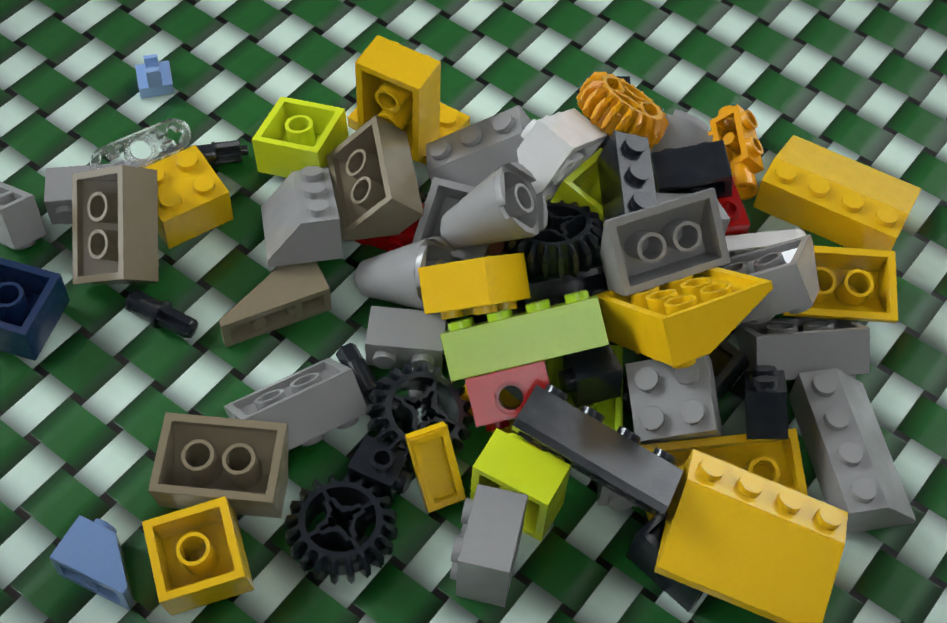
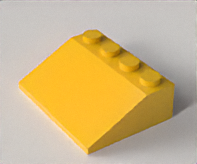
M793 135L775 156L761 180L753 207L846 248L892 251L922 188Z
M716 267L628 296H622L611 290L595 295L599 300L608 341L618 344L620 347L633 350L637 354L650 357L654 361L670 365L674 369H682L694 365L697 358L710 354L773 289V284L771 280Z
M693 449L681 468L683 474L668 508L654 572L777 623H823L845 546L848 512Z

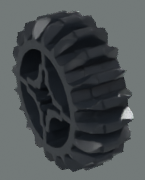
M548 200L546 203L548 221L545 229L539 231V234L534 237L504 241V249L507 251V254L524 252L526 269L530 273L531 278L539 275L544 276L546 280L550 277H559L562 280L564 275L577 277L578 271L588 272L591 265L599 264L603 221L599 219L598 213L591 212L589 206L579 207L578 202L567 204L564 200H561L559 203H551Z
M411 362L405 364L402 371L397 367L393 368L388 373V378L384 376L379 379L376 384L378 389H374L369 395V400L373 404L366 408V415L374 419L370 420L367 424V430L378 431L379 434L375 437L377 442L383 441L389 444L388 448L392 452L399 448L404 451L405 458L409 456L411 459L405 434L443 421L448 426L454 453L459 454L464 448L462 442L470 438L471 431L467 427L473 423L474 419L473 416L465 413L471 408L470 401L461 400L460 398L465 393L466 387L455 389L452 385L454 381L451 382L450 376L447 379L441 377V366L436 367L431 373L426 362L421 363L417 370ZM406 390L422 391L420 397L415 398L405 395L404 398L396 395ZM436 399L438 400V403L441 405L444 411H442L439 408ZM423 404L422 410H421V412H420V413L422 414V415H421V420H422V422H421L420 425L417 427V424H418V421H419V418H418V416H419V411H417V410H418V409L421 407V405ZM394 419L401 423L404 432L399 429Z
M331 473L328 477V484L325 485L315 478L313 492L301 488L299 493L301 501H291V515H287L285 518V527L288 529L285 533L286 544L291 546L290 555L292 559H300V568L304 572L314 568V578L318 581L328 573L330 574V581L334 585L338 582L339 575H346L348 582L351 584L355 581L356 572L360 571L363 576L369 578L371 575L370 564L382 569L384 565L383 555H391L394 550L391 541L397 539L398 528L395 526L397 514L395 510H390L392 508V501L389 496L381 497L382 490L377 484L368 489V482L365 477H362L357 483H353L352 476L349 473L344 477V481H336V477ZM324 511L325 519L316 525V530L308 533L312 521L318 514ZM374 523L375 529L372 535L360 546L358 544V536L366 531L368 525ZM329 550H340L342 552H333Z

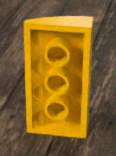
M796 428L788 429V439L747 440L746 434L641 445L651 452L657 447L671 454L677 459L675 466L680 469L692 450L695 449L808 496ZM646 511V514H647V517H648V521H649V520H651L654 516Z

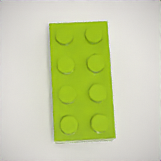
M587 290L565 294V302L551 306L549 299L527 303L525 305V312L512 314L511 309H504L486 314L487 321L475 323L473 317H468L448 323L449 330L441 333L440 337L451 382L609 345L598 297L596 295L589 296Z

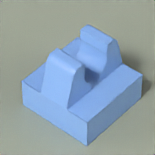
M157 54L143 56L145 64L135 65L141 99L175 94L169 60L159 62Z

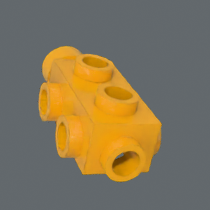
M738 104L735 106H724L718 111V116L709 121L711 131L707 133L709 136L713 134L712 142L724 140L734 183L741 200H747L754 197L758 192L755 174L764 170L761 158L763 147L757 139L755 130L758 127V123L750 110H744Z

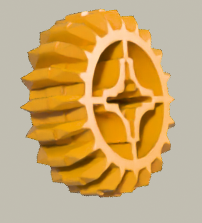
M594 72L579 89L580 92L576 97L579 109L582 110L584 116L590 119L592 124L600 128V131L605 132L610 137L614 130L648 138L651 150L666 133L665 130L669 123L665 117L666 114L660 110L661 107L656 105L653 99L646 96L644 91H640L634 84H629L623 78L620 79L614 74H608L607 72Z

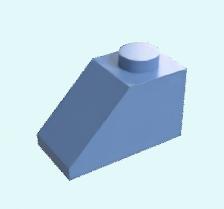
M79 515L50 555L58 575L131 610L135 603L123 550L116 535V529L102 519L96 518L93 522Z

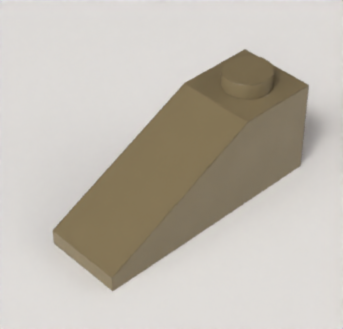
M317 262L277 267L219 320L225 347L332 310L330 287Z

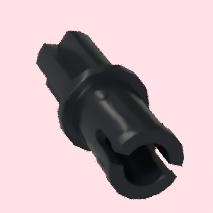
M138 288L132 290L126 298L125 309L147 319L154 328L163 327L183 338H192L195 335V331L198 328L197 320L172 308V303L168 300L160 301Z

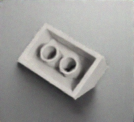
M575 108L564 112L558 111L551 116L546 115L538 120L533 119L521 133V137L524 140L517 149L518 162L535 177L536 181L531 184L536 194L543 192L545 199L548 200L554 197L562 181L595 153L607 134L600 131V128L592 124L590 120Z

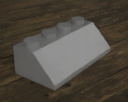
M837 368L798 373L788 398L825 503L848 512L846 534L913 524L916 518L863 383Z

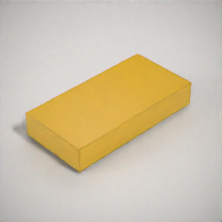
M442 421L405 434L423 504L428 513L466 500L448 426Z

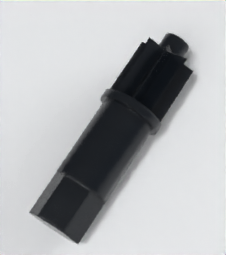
M240 140L196 145L208 163L214 166L243 162L242 156L249 155L248 145H240ZM191 146L162 149V158L169 157Z
M348 343L341 346L336 356L341 364L353 370L368 407L370 404H373L369 400V395L374 389H378L376 385L377 380L355 344Z

